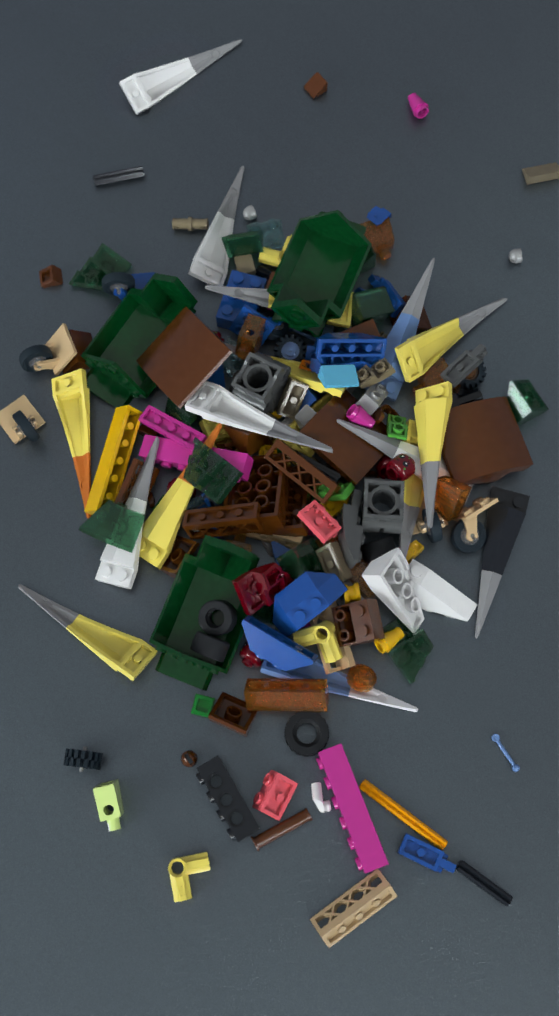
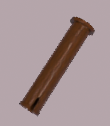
M307 808L261 834L255 837L251 836L257 851L259 852V849L311 821V815Z

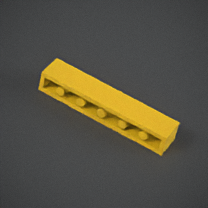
M130 405L116 407L84 510L85 513L99 519L108 518L122 486L139 429L140 421L138 418L143 412Z

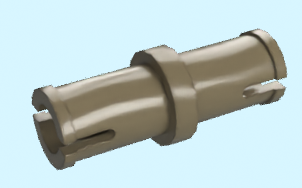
M193 217L173 218L172 227L173 230H208L209 220L208 218L196 219Z

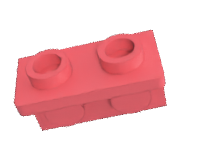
M316 500L312 501L297 514L323 544L332 537L335 538L342 529L339 522Z
M270 770L263 779V786L260 792L254 797L252 807L280 822L298 783L279 772Z

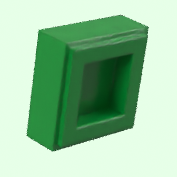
M196 694L191 714L208 718L216 699Z

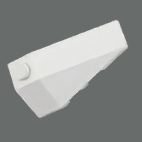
M395 548L371 561L362 573V577L371 591L412 633H416L424 621V615L419 598L415 597L412 587L415 585L413 579H410L408 575L409 564L400 548Z
M412 559L409 564L410 569L407 571L409 578L414 581L413 592L415 597L419 598L421 608L427 612H434L468 622L478 605L431 569Z

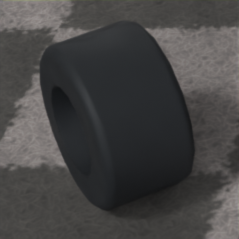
M389 535L363 544L360 547V551H362L365 564H369L374 559L395 549L396 546L393 537Z
M225 600L208 601L199 611V625L208 635L220 636L228 634L237 623L236 610L231 603ZM215 610H220L224 614V622L219 626L213 624L211 619L212 613Z
M197 631L190 649L213 660L223 662L230 643Z

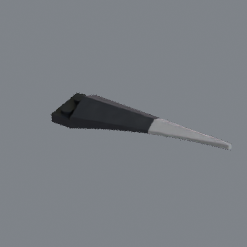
M494 486L491 488L489 497L498 498L499 502L487 508L486 541L483 548L475 638L479 636L524 521L530 498L528 495Z

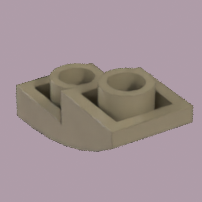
M248 240L231 245L237 271L251 275L255 274L256 268Z
M385 357L370 368L366 364L357 371L359 386L362 389L377 384L396 371Z

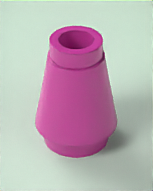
M416 93L410 94L408 101L413 115L419 119L424 118L429 112L428 104Z
M353 404L346 413V417L349 418L350 422L367 429H371L375 424V420L361 405Z

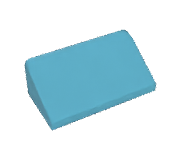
M354 364L322 365L320 367L318 378L325 388L359 387Z

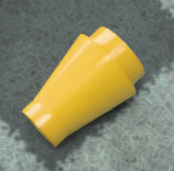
M396 627L385 632V639L374 641V644L382 654L385 652L389 653L400 639L404 637V633L401 628Z

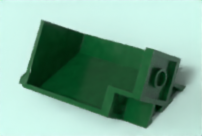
M339 210L331 212L322 211L317 215L300 218L267 290L275 298L271 309L274 311L271 320L276 323L279 321L289 324L288 327L301 332L303 329L308 330L314 337L319 338L327 320L341 318L372 246V243L364 235L366 228L361 224L349 221Z
M154 273L142 290L131 288L81 355L86 361L85 364L91 368L86 375L87 388L90 389L91 393L114 408L129 405L134 397L148 398L156 384L136 360L186 306L194 314L196 313L194 306L198 301L178 277Z
M205 535L197 557L185 553L149 640V643L156 645L155 650L162 652L155 669L156 671L204 691H207L213 674L218 675L219 672L228 673L244 633L242 621L248 616L244 612L232 581L256 568L260 560L257 557L258 555L230 542ZM212 600L228 601L233 605L237 613V623L234 629L228 634L214 636L230 643L223 662L213 660L190 649L196 632H204L198 621L199 611L205 603ZM215 610L212 613L211 619L213 624L217 626L223 624L224 614L222 611Z

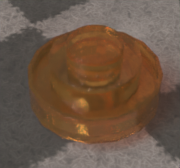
M356 664V666L349 669L346 679L347 683L355 691L368 692L374 688L377 677L370 667Z

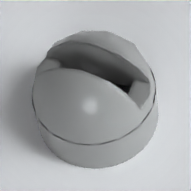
M252 205L247 206L243 210V216L246 220L250 221L257 218Z
M521 248L510 251L509 260L512 263H522Z

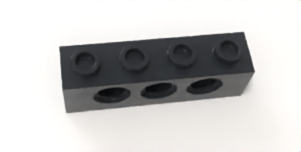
M217 755L197 767L199 773L196 776L201 785L206 784L209 790L206 794L210 802H216L219 808L216 812L222 822L226 820L230 827L227 829V832L232 841L236 839L237 842H240L260 830L220 757ZM214 776H220L222 779L219 787H212L211 779ZM224 794L232 796V803L228 806H224L221 803V797ZM240 812L243 816L242 822L237 825L233 824L231 821L232 814Z

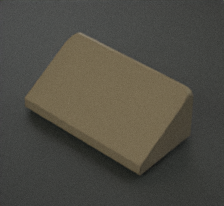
M556 162L522 169L527 185L559 179V165Z
M289 377L276 408L277 414L295 420V415L299 412L309 385Z
M330 542L315 551L325 573H336L342 582L353 577L350 568H348L338 542Z

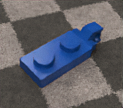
M371 274L368 281L374 286L372 288L374 295L388 314L395 318L405 307L406 303L389 280Z
M405 833L397 852L439 873L443 869L454 873L457 866L447 861L449 855L445 854L444 851Z

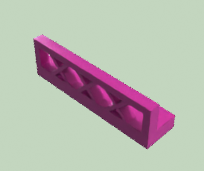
M148 405L138 418L140 423L194 453H197L207 439L205 434L151 405Z

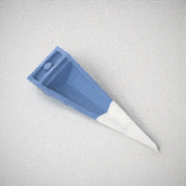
M318 658L312 665L288 671L276 669L266 659L261 667L260 673L279 678V681L411 712L418 711L417 707L368 686L341 671L326 675L322 661Z

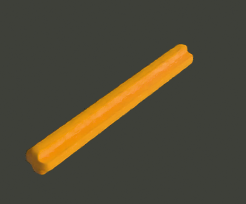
M364 779L359 786L360 790L438 849L444 850L448 844L446 839L368 780Z

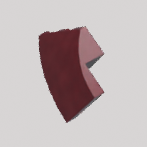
M273 562L240 575L232 583L245 614L251 616L262 606H271L274 603L275 595L294 580L277 563Z

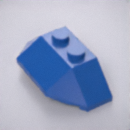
M325 333L317 340L315 357L321 365L365 361L374 365L378 360L385 357L387 339L364 333Z
M306 571L275 595L273 624L281 634L288 637L328 608L348 589L336 573Z
M248 615L242 621L250 650L258 658L271 662L276 669L288 671L309 666L319 657V655L299 645L253 616Z

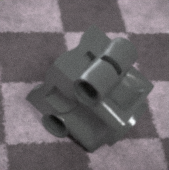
M258 351L255 353L249 352L241 370L231 383V386L234 388L232 394L265 414L268 412L273 413L286 386L291 367L273 360V358ZM267 382L264 387L258 388L262 383Z
M364 477L363 504L361 507V526H364L363 532L401 534L404 516L405 481ZM383 503L390 510L386 512L378 511L373 505Z

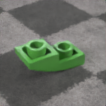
M388 414L386 419L387 437L407 440L408 425H406V418Z
M352 482L339 483L338 485L342 488L338 493L334 492L328 501L346 500L355 489V486ZM325 485L317 486L318 495L324 498L330 489Z

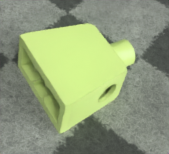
M118 779L97 784L93 788L100 821L107 820L109 831L121 829L119 817L124 814ZM107 805H111L114 811H110Z

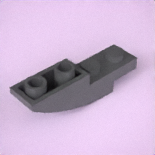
M356 489L351 493L348 504L344 503L338 512V522L342 527L338 533L339 545L344 560L350 569H353L356 563H360L362 558L360 547L365 540V535L363 534L364 526L359 525L360 516L358 515V511L363 504V499H361L362 491Z

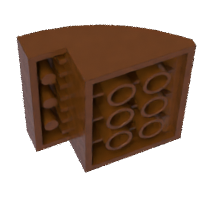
M186 306L136 361L152 381L181 409L233 352Z
M345 389L341 398L338 396L331 398L299 432L332 447L333 453L315 448L311 449L340 473L344 479L356 486L384 453L337 423V419L350 422L349 418L346 417V413L358 401ZM383 422L374 424L370 429L387 435L386 425Z
M506 396L478 400L451 408L443 442L442 456L454 487L496 482L510 472L524 471L533 465Z
M282 453L272 454L271 458L275 461L283 460ZM265 455L251 456L254 462L248 482L241 480L240 483H237L228 478L224 506L259 502L261 506L259 518L265 526L264 531L254 533L271 536H308L309 528L297 514L311 503L312 495L265 459ZM287 462V469L290 473L298 472L297 466H291L290 462ZM310 473L302 474V482L305 485L313 484L312 475Z

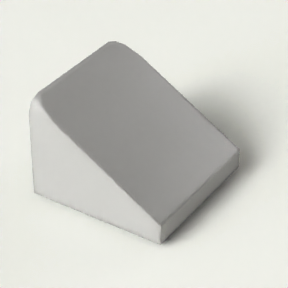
M307 404L295 415V420L300 430L317 413Z

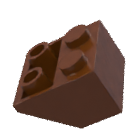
M363 599L331 608L339 647L385 639L377 599Z

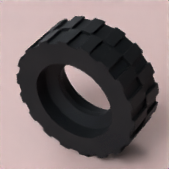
M302 710V712L295 713V715L289 718L285 727L284 735L287 746H289L292 752L303 757L314 756L322 751L329 739V727L326 720L319 713L311 710ZM305 723L313 725L317 731L316 739L309 744L302 743L297 737V729Z

